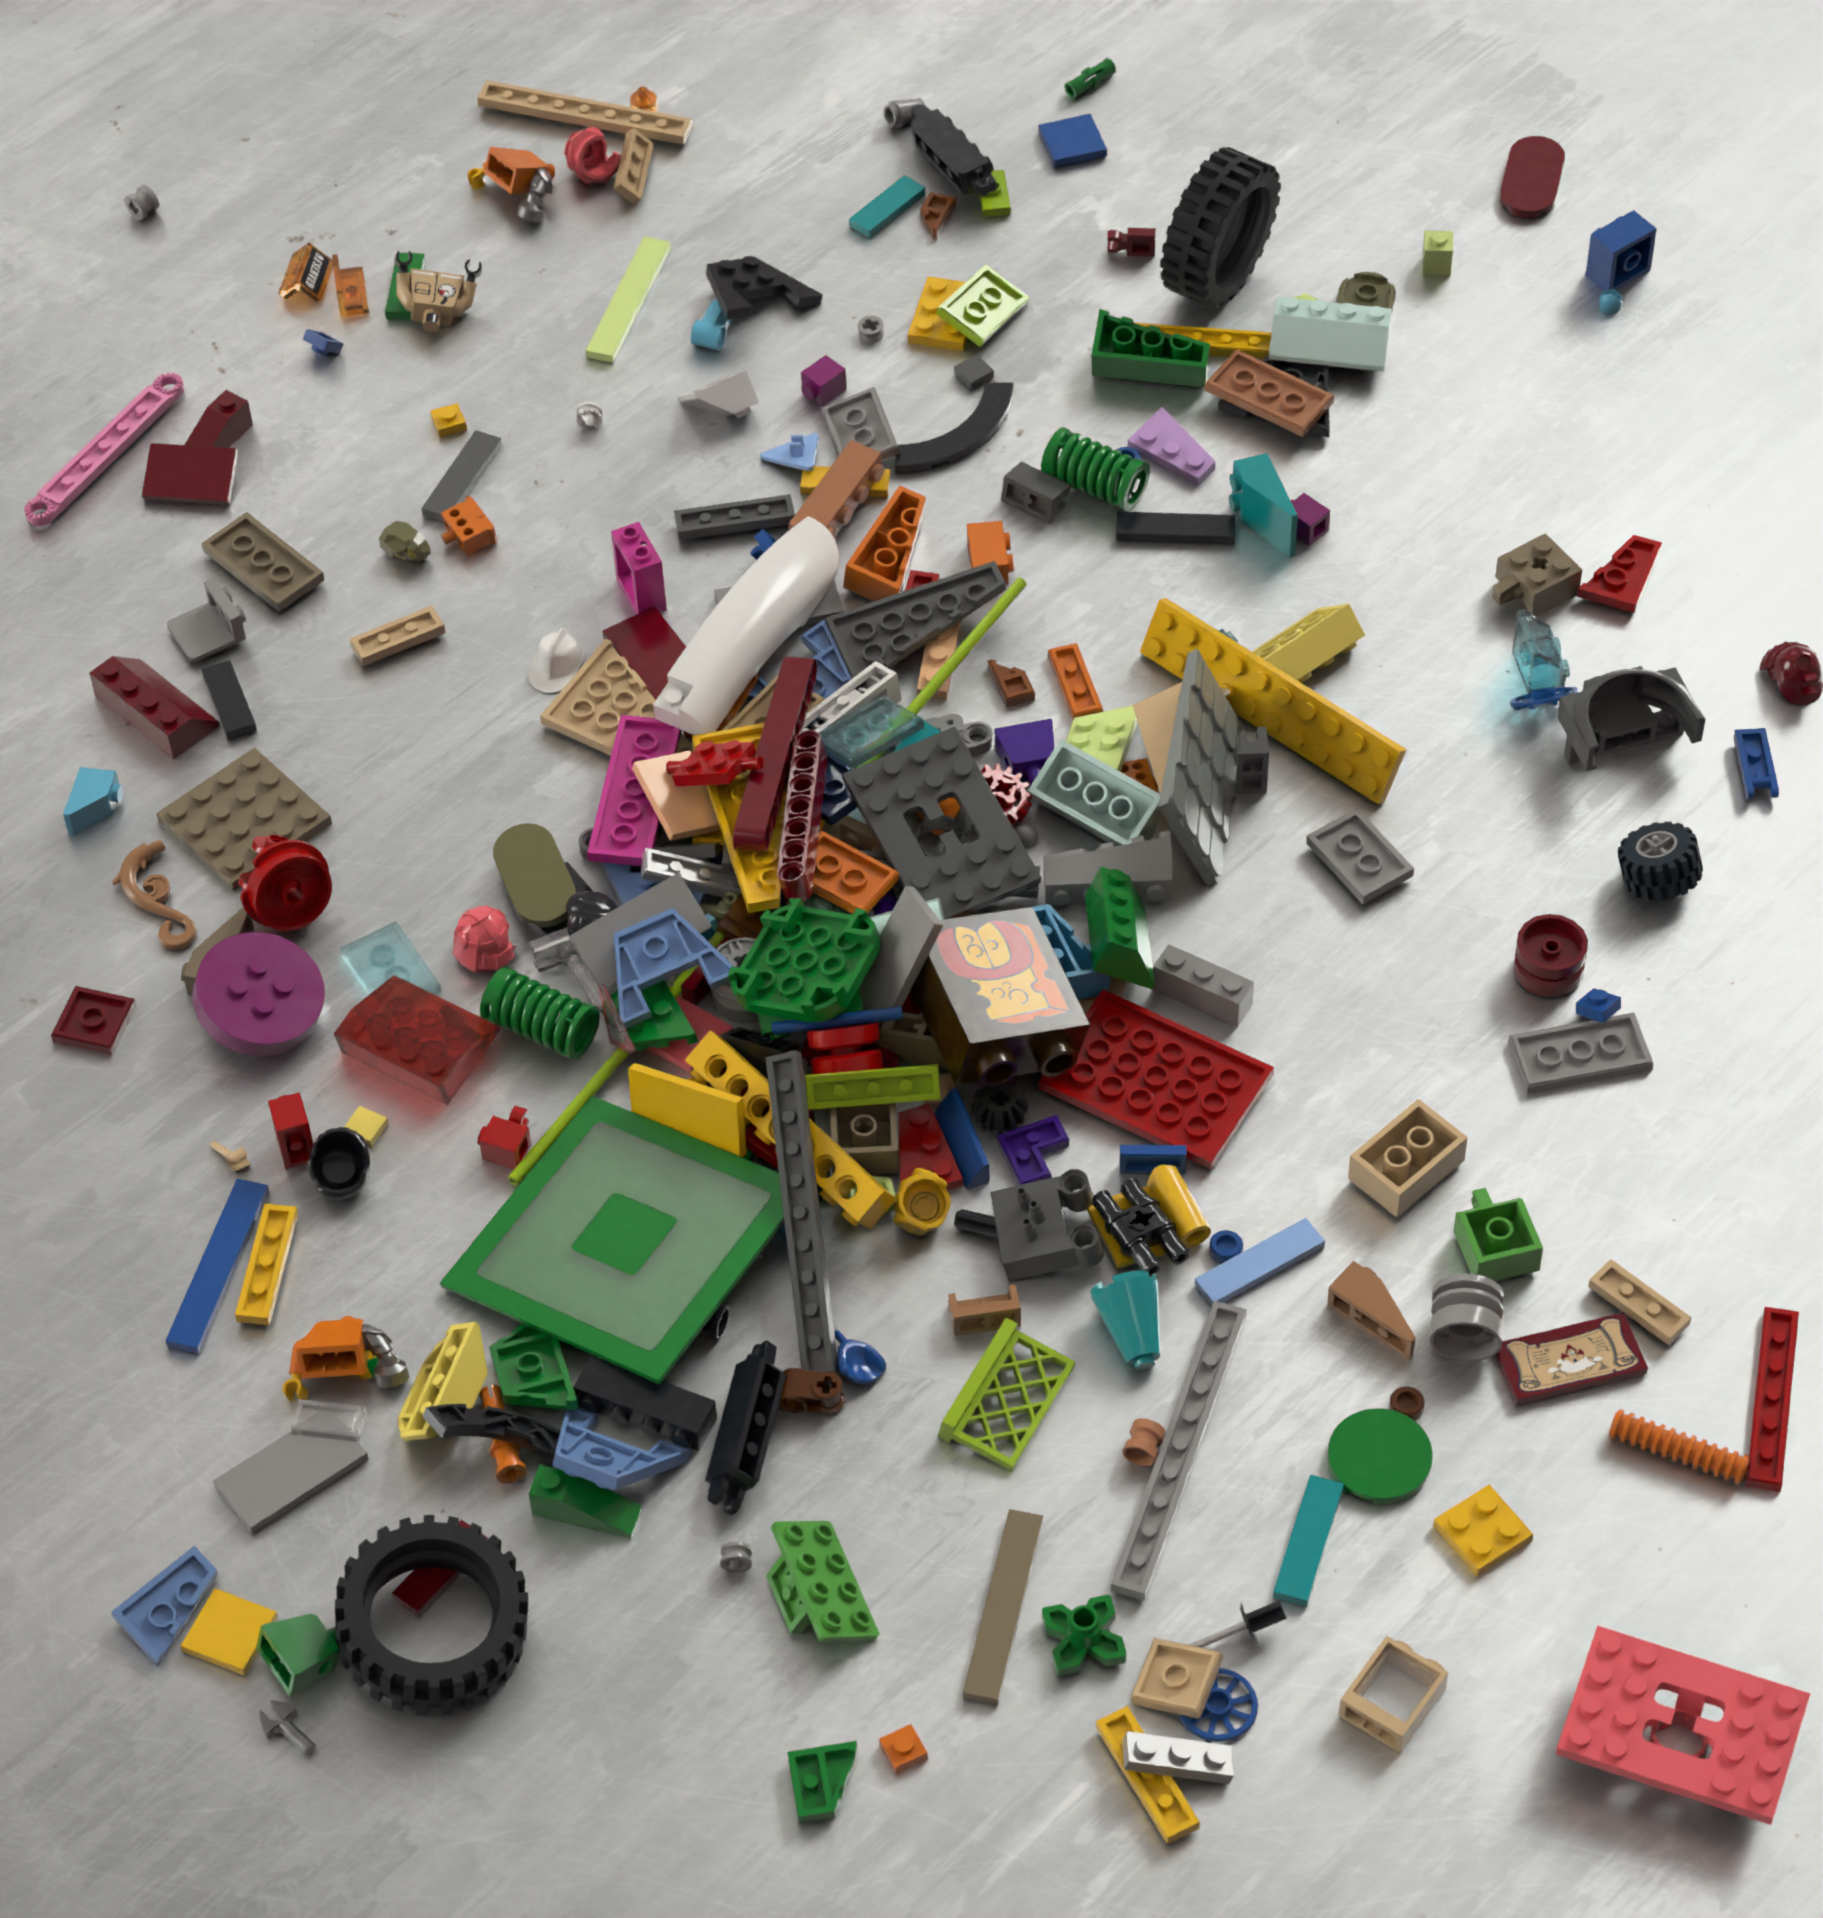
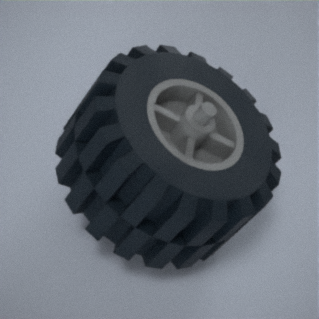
M1665 821L1664 823L1654 822L1648 826L1643 825L1638 827L1637 831H1631L1628 837L1623 838L1620 842L1621 846L1618 847L1617 852L1624 884L1627 891L1636 898L1642 897L1644 901L1655 900L1656 902H1662L1665 899H1676V896H1683L1688 893L1689 889H1694L1698 885L1697 881H1700L1703 876V865L1696 835L1693 834L1689 827L1684 828L1683 824H1672V822Z

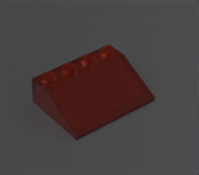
M393 975L349 1011L334 1032V1036L342 1053L448 1105L501 1029L499 1026Z

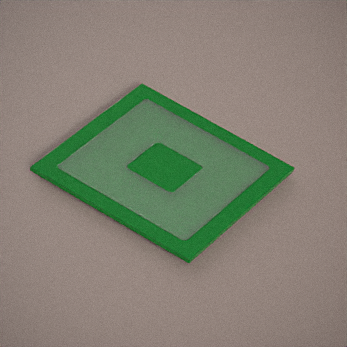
M591 1096L441 1280L440 1285L442 1288L660 1385L784 1223L779 1173L595 1096Z

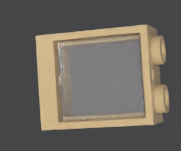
M1386 1636L1340 1699L1339 1717L1398 1753H1401L1446 1690L1448 1672L1437 1661L1425 1659L1413 1652L1412 1648L1406 1643L1395 1641Z

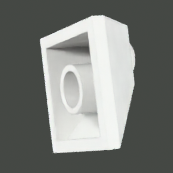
M746 371L727 375L678 397L680 403L724 416L735 414L736 418L751 413V406L759 403Z

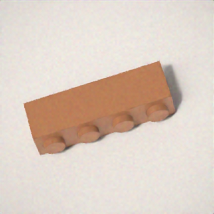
M850 440L789 522V529L809 516L824 525L836 540L838 532L843 525L850 522L854 510L860 503L866 500L871 487L875 482L881 480L884 474L881 452Z

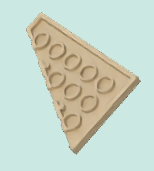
M605 639L540 715L542 725L611 756L620 716L655 718L653 704L656 700L649 693L647 685L635 670L629 668L627 660L623 656L621 657L613 648L612 642ZM681 732L677 753L685 751L692 753L694 751L693 743H689Z

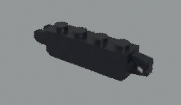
M915 105L911 110L914 117L911 127L914 132L915 145L922 154L962 195H971L977 192L981 196H985L990 192L996 191V181L991 173L994 171L989 157H984L974 142L970 143L964 132L954 126L949 116L945 117L938 109L931 111L925 105Z
M767 1340L761 1344L754 1345L751 1354H748L746 1360L737 1363L735 1366L705 1481L710 1484L709 1493L707 1494L708 1501L718 1505L725 1497L723 1509L729 1515H734L739 1511L745 1492L753 1489L760 1479L786 1379V1374L774 1366L777 1347Z

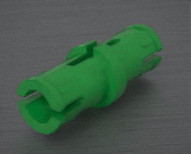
M1106 58L1092 68H1085L1082 70L1081 75L1064 84L1067 95L1074 99L1087 89L1098 87L1100 81L1116 73L1115 64L1111 59Z

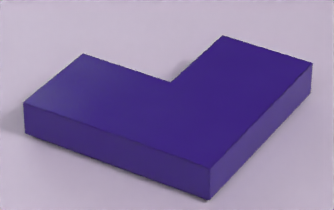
M1057 1115L996 1135V1143L1017 1185L1052 1178L1042 1155L1069 1147L1070 1141Z

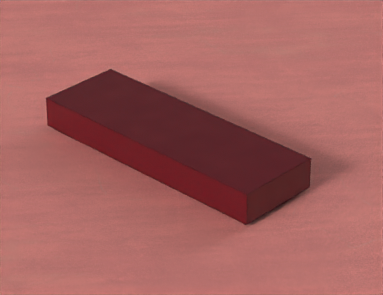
M462 1519L459 1521V1526L470 1528L471 1525ZM443 1568L415 1569L392 1592V1597L396 1602L420 1618L461 1573Z

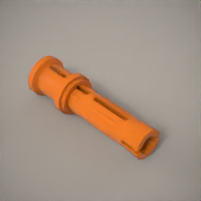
M491 1385L493 1397H490L487 1386L480 1390L479 1396L484 1409L486 1406L505 1409L499 1386ZM492 1439L489 1451L491 1456L496 1459L498 1468L495 1474L498 1481L508 1484L524 1478L527 1474V1468L520 1460L519 1451L521 1446Z

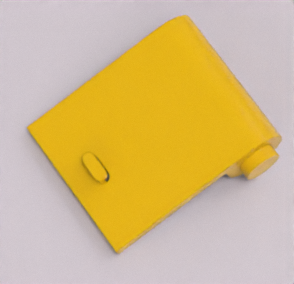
M1163 1164L1154 1168L1143 1189L1149 1197H1153L1160 1202V1208L1168 1219L1175 1222L1176 1233L1187 1248L1201 1244L1210 1236L1211 1228L1180 1172L1173 1165ZM1122 1193L1112 1196L1121 1210L1131 1207ZM1091 1205L1087 1212L1117 1268L1135 1264L1131 1257L1124 1256L1121 1253V1247L1114 1237L1105 1231L1104 1219L1096 1208ZM1160 1245L1149 1247L1156 1257L1167 1255Z

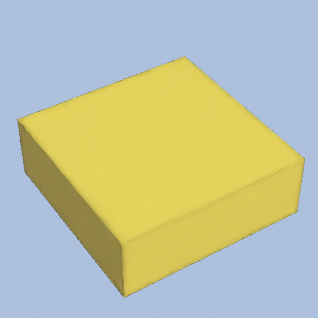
M359 1106L344 1127L358 1132L364 1137L368 1146L372 1148L387 1127L388 1119L381 1114Z

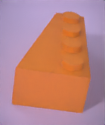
M899 485L847 562L843 588L873 602L902 592L923 521L925 496Z

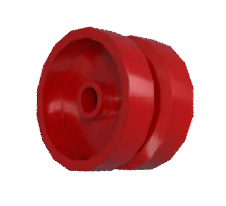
M878 1022L807 1031L809 1048L813 1050H830V1053L815 1056L811 1060L812 1074L884 1068L881 1050L877 1048L861 1049L862 1045L872 1044L880 1039Z

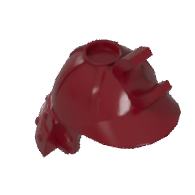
M1784 641L1765 653L1760 663V671L1767 670L1769 678L1771 680L1776 679L1780 692L1787 701L1796 705H1808L1815 702L1821 696L1823 691L1821 662L1818 654L1808 645Z

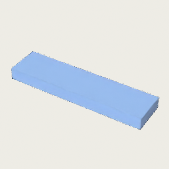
M1304 1218L1195 1278L1194 1285L1211 1306L1214 1300L1225 1303L1325 1247V1240L1311 1223Z

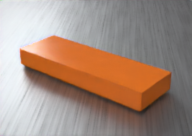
M1077 643L1048 649L1049 661L1072 720L1076 717L1103 712L1101 702Z

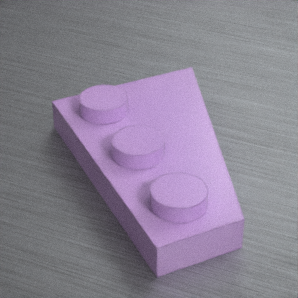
M1163 407L1127 440V447L1136 449L1141 456L1196 486H1199L1215 470L1216 461Z

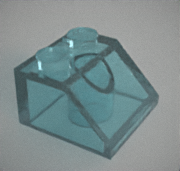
M1524 610L1517 611L1512 653L1527 693L1542 688L1565 687L1566 678L1570 676L1568 661L1562 659L1559 638L1554 637L1550 625Z

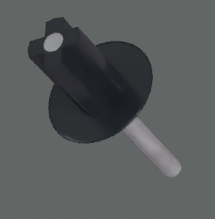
M1280 1601L1250 1613L1246 1612L1241 1603L1240 1611L1244 1622L1189 1645L1202 1648L1248 1629L1252 1640L1259 1644L1255 1634L1256 1631L1283 1621L1287 1617Z

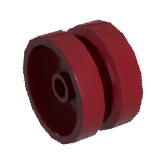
M1554 914L1536 916L1524 923L1518 932L1513 972L1517 981L1527 991L1544 997L1567 995L1576 989L1583 979L1587 956L1588 939L1584 929L1574 920Z

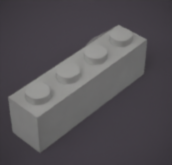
M1171 830L1160 832V838L1145 840L1144 836L1131 838L1132 843L1114 847L1113 842L1100 844L1101 847L1095 851L1087 852L1084 848L1043 856L1045 904L1066 905L1086 903L1085 894L1100 866L1108 869H1118L1126 875H1130L1141 901L1172 900Z

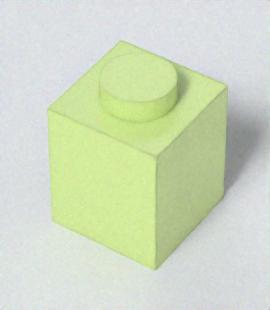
M1424 231L1422 275L1451 276L1453 231Z

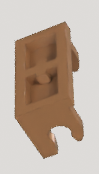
M1008 1285V1294L957 1301L955 1293L948 1294V1308L954 1336L998 1330L1005 1318L1018 1324L1017 1327H1020L1021 1306L1016 1285Z

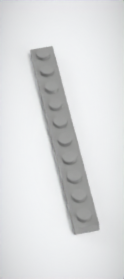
M1215 1300L1212 1304L1111 1582V1591L1143 1601L1146 1599L1242 1330L1247 1309Z

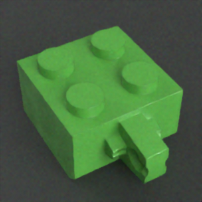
M1486 1187L1473 1190V1197L1471 1198L1473 1209L1456 1212L1453 1231L1470 1274H1478L1497 1281L1540 1271L1543 1246L1523 1199L1516 1198L1493 1204Z

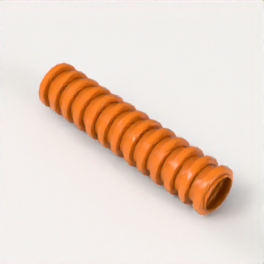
M1619 1409L1615 1413L1609 1430L1611 1439L1619 1437L1620 1442L1630 1441V1445L1633 1447L1638 1444L1641 1446V1450L1645 1451L1649 1448L1652 1454L1660 1452L1663 1458L1670 1456L1674 1462H1677L1679 1459L1685 1466L1688 1463L1692 1464L1693 1469L1697 1470L1700 1467L1703 1468L1704 1473L1708 1474L1711 1471L1714 1472L1715 1477L1722 1475L1726 1481L1733 1479L1736 1485L1743 1482L1748 1464L1750 1463L1749 1455L1745 1454L1741 1457L1738 1451L1728 1452L1727 1447L1720 1449L1716 1443H1713L1711 1446L1707 1444L1708 1442L1705 1439L1700 1442L1697 1440V1436L1687 1437L1686 1432L1676 1433L1675 1428L1668 1430L1664 1424H1661L1659 1427L1655 1425L1656 1422L1653 1420L1646 1422L1645 1417L1641 1416L1638 1419L1635 1418L1634 1413L1624 1414L1625 1411L1623 1409Z

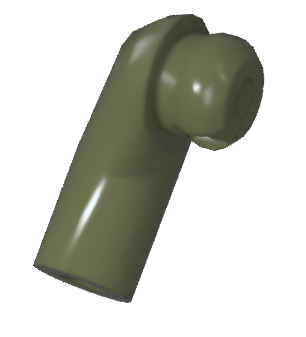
M733 891L728 892L718 905L702 903L700 907L705 915L709 913L716 918V921H722L739 895Z

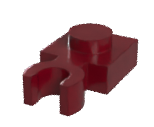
M1128 228L1127 233H1122L1119 230H1108L1107 252L1118 253L1121 250H1127V256L1155 257L1156 228Z

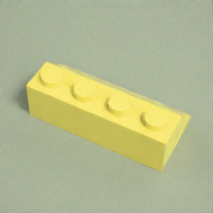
M1350 604L1321 607L1312 611L1252 652L1301 683L1312 676L1311 671L1315 668H1323L1334 662L1333 656L1339 652L1342 654L1354 649L1357 646L1356 641L1364 637L1365 634Z

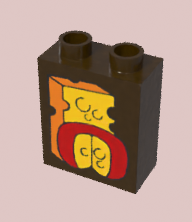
M1033 907L940 920L943 928L911 991L955 1085L981 1081L985 1086H998L1017 1075L1041 1072L1044 1076L1054 1077L1064 1074L1073 1068L1077 1062L1090 1023Z

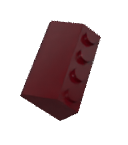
M112 656L89 672L95 697L173 760L220 726L218 720L141 659Z

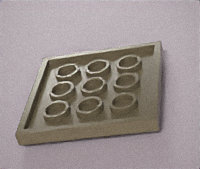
M255 747L156 813L158 821L233 891L240 887L238 884L240 875L247 872L252 873L255 868L252 863L258 854L252 848V842L255 837L275 834L289 840L306 842L332 824L331 816Z

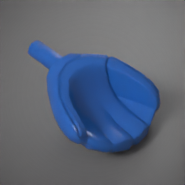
M839 1330L834 1331L835 1339L840 1343L837 1351V1363L841 1374L858 1384L876 1382L886 1371L887 1364L881 1354L865 1342L852 1339L847 1340Z

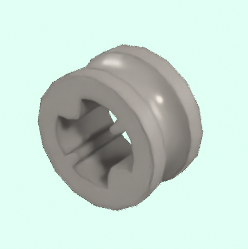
M877 316L862 318L858 323L859 337L869 343L881 340L884 337L883 321Z
M739 1541L722 1545L721 1568L733 1573L749 1570L752 1566V1559L750 1558L752 1547Z

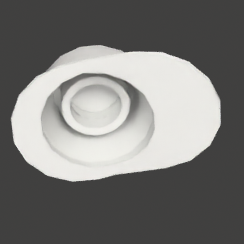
M561 627L559 632L545 635L539 642L537 653L528 672L531 686L539 692L549 694L561 692L578 672L584 660L585 652L583 647L567 633L565 628Z

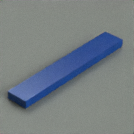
M236 1179L165 1340L167 1347L195 1354L200 1353L270 1192L268 1185Z

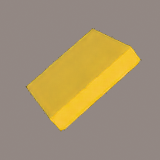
M214 1588L182 1642V1652L245 1676L259 1653L256 1646L261 1625L276 1622L279 1618L277 1611Z

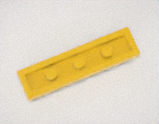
M264 1203L235 1312L237 1322L270 1325L298 1218L296 1206Z
M1126 1706L1097 1720L1096 1729L1167 1845L1200 1828V1821L1172 1776L1124 1770L1122 1739L1126 1731L1145 1734L1129 1707Z

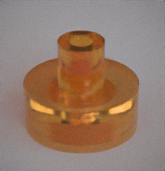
M639 87L630 96V106L655 112L658 108L657 96L648 88Z

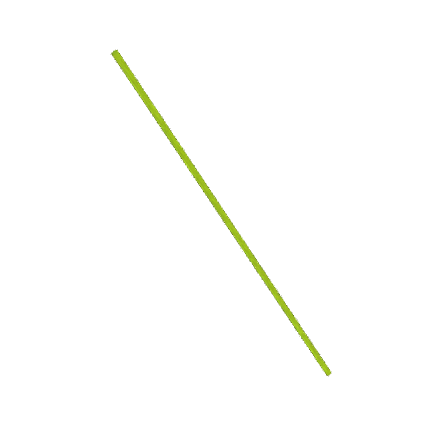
M1018 577L857 767L882 757L1027 586L1023 578ZM716 931L708 942L716 948L726 936ZM699 965L682 972L674 981V986L669 987L675 999L681 994V984ZM622 1043L511 1172L507 1177L511 1184L519 1185L590 1097L597 1093L631 1053L627 1046Z

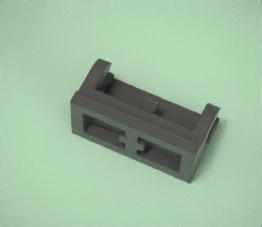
M1020 462L1004 476L1001 500L1051 523L1053 518L1065 508L1066 503L1061 500L1070 492L1071 485L1024 462Z
M1257 727V740L1253 742L1246 739L1245 730H1242L1239 734L1240 749L1237 750L1236 794L1267 793L1269 746L1266 727Z

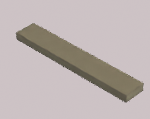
M1009 1509L963 1690V1699L993 1705L999 1704L1043 1526V1515Z

